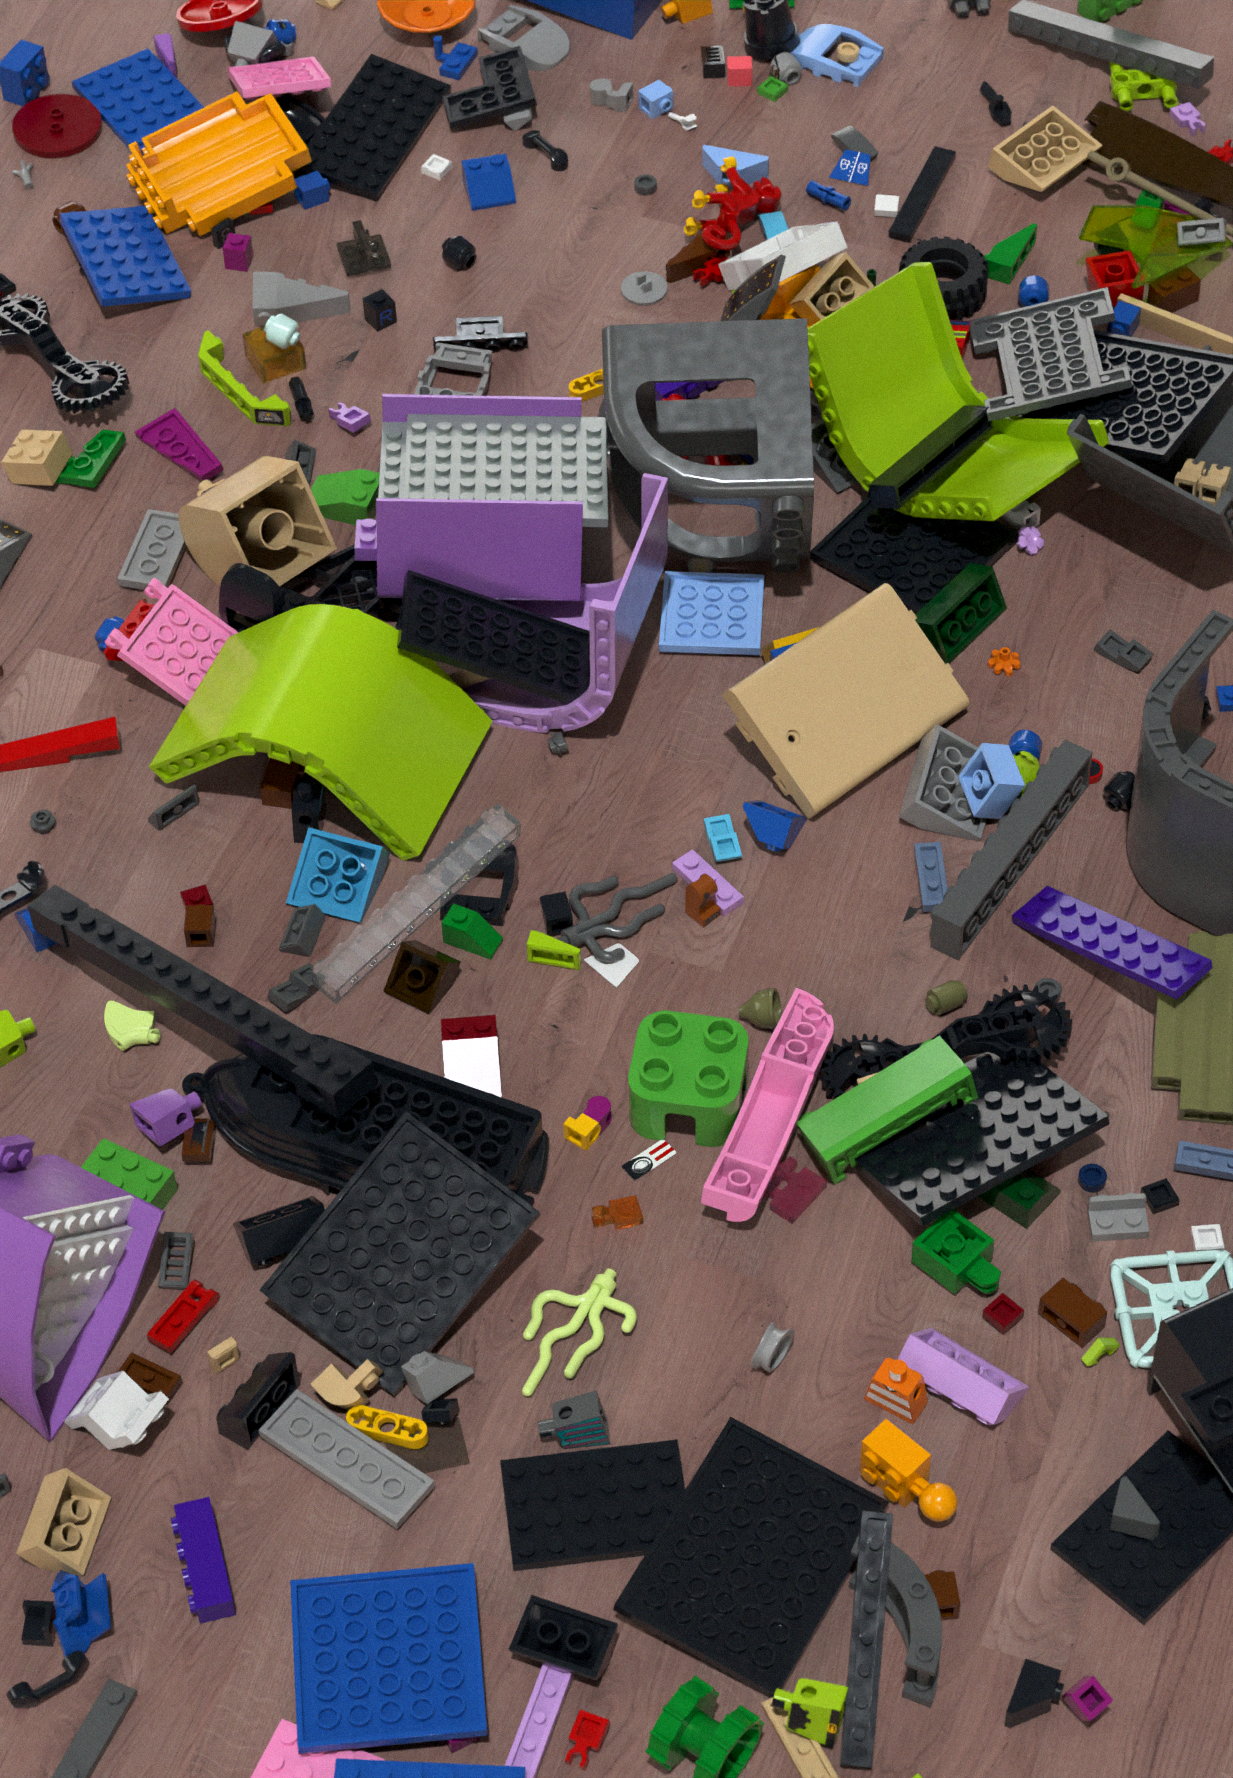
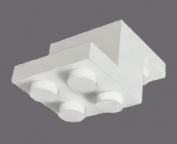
M124 1371L98 1378L63 1422L71 1429L84 1426L108 1450L119 1447L124 1448L130 1444H138L146 1436L147 1431L145 1429L151 1422L153 1423L164 1413L162 1407L169 1399L161 1391L147 1394Z

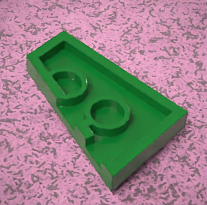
M111 430L99 432L83 446L84 451L76 458L72 456L66 463L67 466L63 468L55 482L95 488L126 441L124 432Z

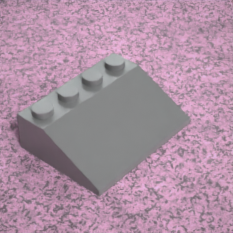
M938 724L934 726L921 739L899 817L923 830L979 841L982 838L987 818L973 816L958 778L979 747Z

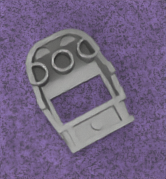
M509 5L508 11L484 29H478V41H487L489 49L494 53L521 46L528 70H550L565 60L571 51L567 34L554 21L538 11L515 5ZM526 24H537L515 42L508 40L509 37Z
M436 343L435 355H429L425 361L426 366L423 371H419L415 394L485 396L489 384L492 351ZM438 367L482 373L476 394L473 392L453 391L448 388L431 387Z

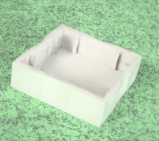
M838 221L797 226L719 263L718 266L728 290H735L753 273L781 254L786 256L779 282L848 247Z

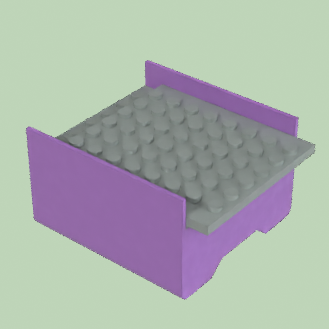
M382 394L383 424L378 498H376V520H356L355 561H377V597L402 598L404 577L407 571L411 570L496 600L580 601L582 527H608L606 417H581L582 397Z

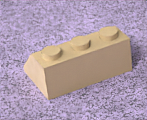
M845 252L832 256L789 304L802 319L807 318V323L814 325L875 286Z
M67 1468L44 1476L16 1554L40 1569L55 1572L62 1570L72 1575L83 1576L111 1496Z

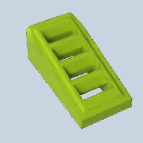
M531 930L527 941V961L580 970L581 950L544 933Z

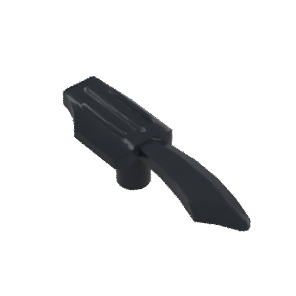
M983 81L980 92L989 101L988 108L993 118L1001 127L1011 125L1012 111L1007 102L1004 101V97L997 95L994 89L987 82Z

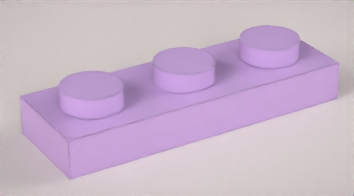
M693 849L672 862V869L688 884L697 881L702 874L709 875L715 881L718 888L716 904L721 908V915L723 917L744 904V896Z

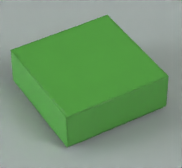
M772 76L757 87V94L773 102H776L788 91V84Z

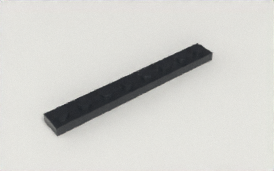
M861 1511L846 1683L848 1692L844 1708L840 1765L872 1768L893 1522V1514Z

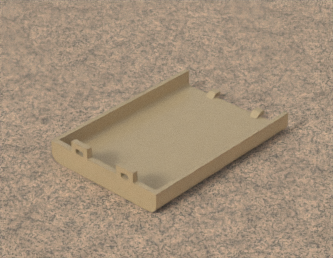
M887 583L882 584L721 694L739 719L735 723L748 743L752 740L755 742L776 773L772 777L785 796L791 794L807 819L822 811L915 745L937 724L943 725L970 704L968 696L952 675L953 669L949 663L945 664L915 621L917 617L913 611H908L895 590ZM788 736H792L794 742H790Z

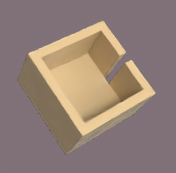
M21 430L12 444L13 447H10L1 463L11 484L53 486L72 455V450L63 431Z

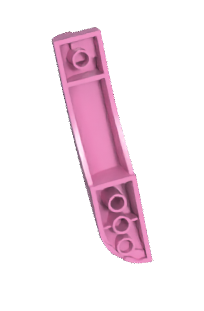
M798 988L795 989L762 1053L760 1063L740 1112L703 1186L701 1204L726 1211V1220L746 1221L755 1214L796 1128V1122L799 1121L833 1036V1018L831 1014L828 1015L823 1009L824 1004L815 996Z

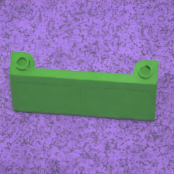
M938 1036L935 1039L926 1040L912 1053L818 1110L806 1113L796 1124L801 1136L833 1184L836 1185L846 1179L844 1169L848 1164L854 1167L856 1164L855 1158L947 1102L954 1106L957 1104L956 1099H962L967 1105L977 1099L978 1095L970 1070L946 1042Z

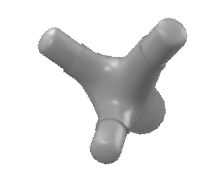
M21 160V171L13 170V174L22 178L26 189H32L34 185L30 171L33 164L30 163L26 167L25 161Z

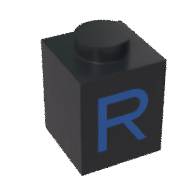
M383 289L363 298L364 319L377 332L397 322L395 301Z

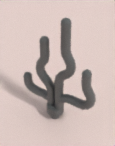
M670 873L642 887L621 889L612 898L608 910L590 919L579 897L585 893H600L616 886L619 880L616 876H611L597 883L577 885L569 894V903L578 915L579 921L573 927L562 930L561 937L557 939L574 947L585 943L594 956L603 962H613L623 958L625 952L622 948H617L610 952L604 951L595 938L601 935L613 937L630 936L637 932L644 922L663 914L665 911L664 905L657 904L640 912L624 927L604 923L617 916L625 899L642 898L677 882V875Z

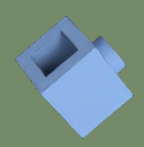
M660 80L638 90V108L651 119L658 117L673 109V90Z

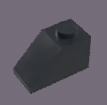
M1025 1659L1006 1711V1727L1012 1728L1050 1712L1053 1701L1059 1702L1065 1684L1060 1683L1061 1670Z

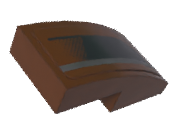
M193 1118L195 1122L193 1127L184 1133L182 1160L211 1161L216 1126L211 1118Z

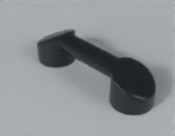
M529 131L522 136L524 147L534 149L539 146L550 155V166L554 171H564L568 168L566 152L560 148L553 147L540 136V131Z
M74 1651L62 1661V1667L66 1672L32 1690L28 1682H20L8 1691L7 1698L15 1707H33L40 1700L66 1685L77 1682L87 1668L88 1659L83 1651Z

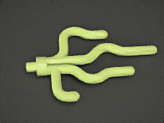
M608 1268L604 1274H597L590 1288L582 1295L575 1296L552 1289L538 1294L533 1300L531 1320L523 1332L524 1339L528 1341L534 1338L541 1326L545 1303L556 1301L567 1306L578 1307L567 1325L555 1328L543 1337L539 1346L540 1358L522 1388L524 1396L529 1397L534 1393L552 1359L551 1347L553 1343L574 1334L581 1327L587 1315L593 1335L590 1340L580 1345L574 1352L564 1370L566 1378H573L585 1357L598 1349L603 1342L605 1333L604 1326L600 1320V1314L604 1307L624 1314L625 1320L622 1323L621 1329L625 1333L632 1331L637 1320L635 1309L628 1303L610 1297L616 1288L614 1281L616 1272Z

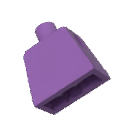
M166 1089L129 1105L136 1128L160 1147L193 1127L195 1122L191 1111L201 1107L202 1102L196 1092L182 1097L175 1090Z

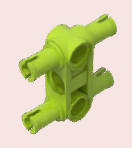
M1110 62L1111 97L1119 101L1120 109L1124 111L1132 110L1134 107L1132 100L1163 98L1164 106L1169 109L1178 105V98L1176 96L1177 84L1175 81L1136 69L1124 70L1123 65Z

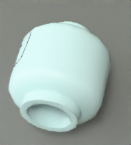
M284 314L272 315L264 327L266 339L281 349H286L290 345L295 346L301 336L298 333L299 324Z

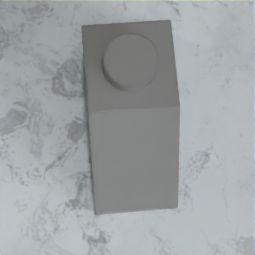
M426 1351L414 1355L410 1361L401 1366L412 1395L426 1404L474 1373L472 1367L457 1358Z

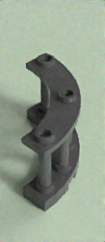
M859 1535L851 1550V1555L856 1558L858 1554ZM891 1542L885 1609L894 1619V1624L900 1632L907 1649L904 1665L908 1666V1672L902 1691V1698L931 1708L939 1678V1658L942 1647L941 1615L933 1590L922 1571L903 1550ZM856 1568L849 1581V1588L852 1590L855 1589Z

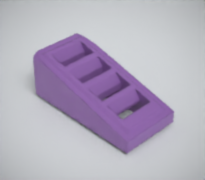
M170 33L155 35L154 43L157 55L168 70L177 77L172 36Z

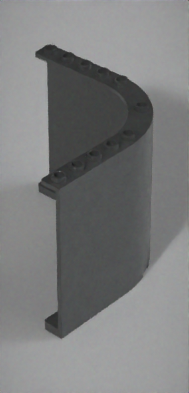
M1207 344L1203 348L1204 350L1213 351L1212 347ZM1233 383L1167 463L1127 454L1119 456L1100 446L1086 416L1082 414L1070 423L1067 435L1087 476L1091 480L1233 556ZM1187 458L1195 459V465L1199 464L1200 461L1207 462L1206 476L1213 463L1219 465L1218 470L1223 469L1224 466L1232 467L1229 486L1214 506L1198 498L1199 494L1196 497L1174 485L1175 476L1178 472H1181Z
M1212 610L1157 676L1147 693L1143 708L1126 843L1132 870L1149 895L1167 910L1217 936H1222L1226 933L1233 934V784L1201 768L1215 751L1216 744L1199 736L1210 659L1232 633L1233 619Z

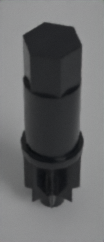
M298 376L293 377L288 384L295 401V407L301 419L310 420L311 415H314L311 400L307 395L303 381Z

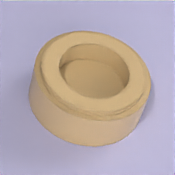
M845 42L837 48V58L843 62L852 63L859 57V47L854 43Z

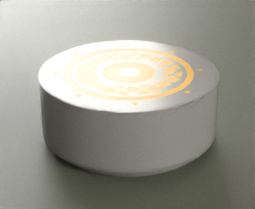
M692 558L688 562V572L713 573V564L710 560Z

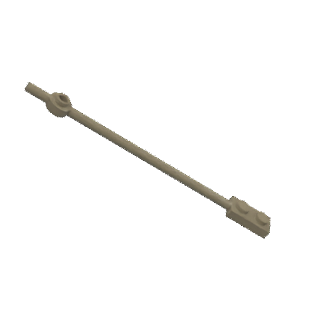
M1090 150L1087 155L1089 160L1106 168L1107 176L1113 181L1122 182L1128 180L1200 220L1216 218L1131 172L1129 163L1122 158L1109 160L1093 150ZM1120 166H1122V168H1123L1122 173H1121V174H1117V173H1116L1117 168L1120 167ZM1227 224L1226 234L1233 237V226Z

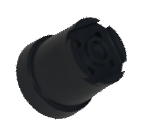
M744 0L746 27L744 32V48L747 54L758 59H773L780 53H791L797 48L801 37L798 26L792 19L788 0Z

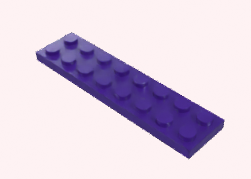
M1049 886L1042 889L1011 915L1013 924L1174 999H1178L1213 968L1211 959Z

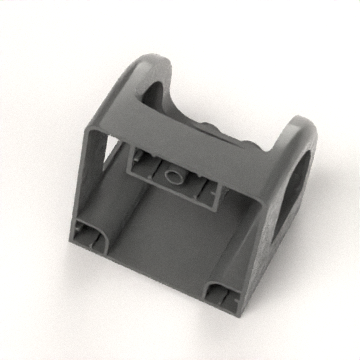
M807 318L628 324L605 327L602 330L603 393L607 422L609 469L617 497L632 521L642 530L643 474L647 473L668 478V493L680 498L707 504L744 505L756 509V532L747 536L714 537L701 535L681 528L668 518V550L685 557L710 560L711 562L771 561V570L777 573H792L800 570V560L810 559L814 504ZM751 380L754 382L756 397L656 401L655 383ZM750 455L754 460V464L713 466L692 462L681 457Z

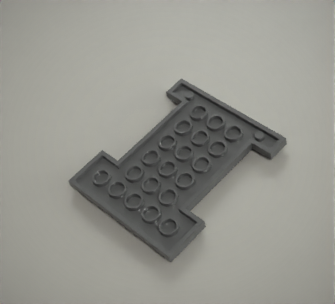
M1108 287L968 320L971 321L970 331L975 354L988 353L999 349L1008 392L1007 395L984 400L985 407H988L986 410L988 421L1001 420L1013 415L1026 414L1034 410L1048 409L1056 405L1073 403L1077 400L1098 397L1102 394L1115 391L1120 392L1132 388L1128 366L1103 372L1092 327L1116 321Z

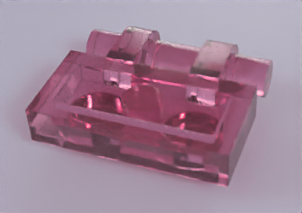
M788 1157L785 1162L779 1163L761 1202L767 1196L771 1198L770 1210L793 1224L826 1189L827 1181L805 1166L797 1174L793 1171L798 1164L793 1157ZM782 1180L788 1183L783 1190L777 1187Z

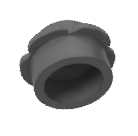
M552 732V738L548 739L553 754L558 752L560 756H563L562 753L569 751L562 732L556 734Z
M39 810L31 815L29 822L35 832L46 834L53 829L55 817L48 810Z

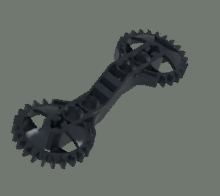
M19 293L15 297L8 295L7 299L0 297V326L2 327V330H0V342H2V345L20 344L36 355L53 381L51 392L55 405H58L60 410L65 409V412L72 410L73 414H76L79 410H82L83 414L90 409L92 412H95L98 407L103 410L106 404L112 406L113 400L119 401L120 396L126 394L125 390L129 389L128 384L130 382L126 370L122 368L121 364L116 365L114 361L108 364L107 360L101 364L99 360L81 361L65 350L48 324L50 314L46 301H43L42 297L37 298L35 294L29 297L28 293L20 297ZM25 308H31V309H34L35 311H34V313H31L30 311H28V310L25 309ZM100 375H109L115 378L111 383L101 380ZM68 393H71L78 399L66 397V395Z
M1024 984L1023 990H1018L1013 985L1011 993L1006 989H1002V997L994 994L993 1001L987 1000L978 1015L956 1019L932 1039L940 1036L960 1059L966 1056L989 1052L1004 1060L1015 1056V1063H1018L1021 1058H1025L1027 1065L1030 1064L1031 1058H1035L1038 1063H1041L1042 1056L1051 1060L1052 1052L1059 1055L1061 1047H1067V1041L1071 1038L1072 1030L1071 1011L1065 1010V1002L1058 1003L1059 995L1056 994L1049 997V989L1040 993L1038 992L1039 988L1037 985L1033 990H1029L1027 984ZM1023 1001L1024 1005L1015 1006V1002ZM1044 1005L1050 1011L1041 1020V1012L1038 1007ZM866 1034L863 1035L862 1040H858L855 1035H852V1042L842 1038L841 1046L834 1043L832 1051L826 1052V1059L823 1060L820 1070L822 1088H826V1096H833L834 1100L846 1093L841 1088L850 1078L854 1088L858 1085L857 1079L884 1070L918 1049L922 1043L903 1046L889 1038L878 1042V1035H875L872 1040H868ZM1038 1040L1039 1047L1031 1048L1029 1043ZM862 1050L863 1055L855 1058L854 1051Z

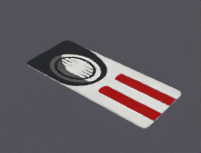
M660 1140L623 1164L622 1168L633 1180H637L675 1155L676 1151L665 1140Z

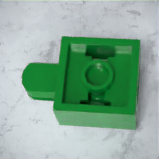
M954 1209L940 1216L913 1242L911 1262L952 1293L956 1294L968 1282L984 1294L993 1293L999 1287L1001 1271L990 1263L993 1259L994 1239Z

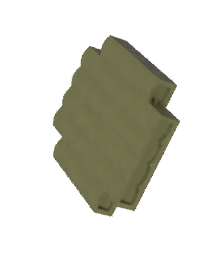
M1197 931L1189 934L1187 949L1211 959L1213 968L1178 999L1157 991L1151 1088L1179 1090L1178 1120L1233 1125V934L1226 933L1222 936H1214L1206 931Z

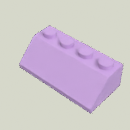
M933 1328L911 1333L898 1359L903 1360L907 1364V1367L917 1371L924 1377V1382L928 1384L927 1388L930 1391L939 1395H946L952 1399L951 1403L963 1410L969 1409L977 1414L976 1418L987 1425H995L1005 1421L1029 1389V1386Z

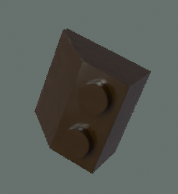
M417 940L402 941L383 991L427 1013H431L452 987L461 961Z

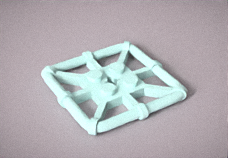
M1172 1250L1166 1251L1165 1254L1115 1259L1110 1264V1277L1117 1307L1114 1312L1116 1319L1120 1322L1125 1352L1130 1360V1365L1135 1368L1152 1367L1154 1356L1148 1355L1156 1346L1160 1321L1179 1313V1310L1173 1309L1179 1305L1188 1309L1208 1300L1207 1287L1223 1268H1225L1229 1290L1233 1288V1258H1231V1253L1226 1250L1223 1252L1207 1250L1175 1253ZM1215 1261L1200 1280L1179 1281L1176 1264ZM1166 1265L1170 1283L1152 1284L1129 1268ZM1123 1279L1148 1296V1307L1131 1308L1128 1306ZM1152 1319L1155 1333L1140 1350H1137L1131 1320Z

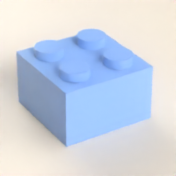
M982 743L958 776L973 816L979 818L1001 819L1025 787L1009 745Z

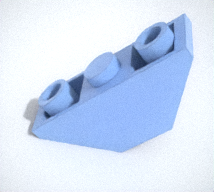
M703 145L702 165L718 184L725 183L732 186L726 172L721 171V165L725 164L723 158L730 156L736 159V170L747 184L761 180L762 177L767 178L769 175L768 156Z

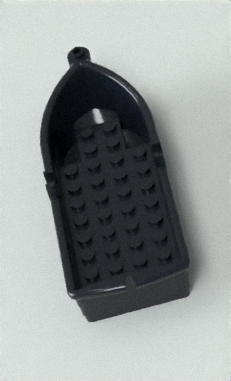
M312 1034L324 1042L330 1039L326 1036ZM341 1041L338 1042L373 1061L377 1086L339 1119L297 1095L295 1084L243 1053L232 1059H225L212 1064L203 1074L195 1072L188 1074L183 1079L182 1089L184 1094L188 1095L192 1092L198 1094L201 1102H205L207 1111L215 1126L237 1149L263 1164L319 1182L324 1193L327 1195L330 1194L333 1187L339 1190L343 1189L405 1112H408L531 1206L535 1199L524 1193L532 1192L533 1194H538L544 1179L548 1159L549 1137L542 1129V1114L539 1110Z

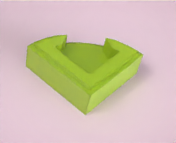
M1097 1338L1081 1359L1087 1366L1096 1365L1099 1363L1097 1361L1099 1357L1105 1353L1112 1355L1119 1348L1120 1344L1115 1338Z

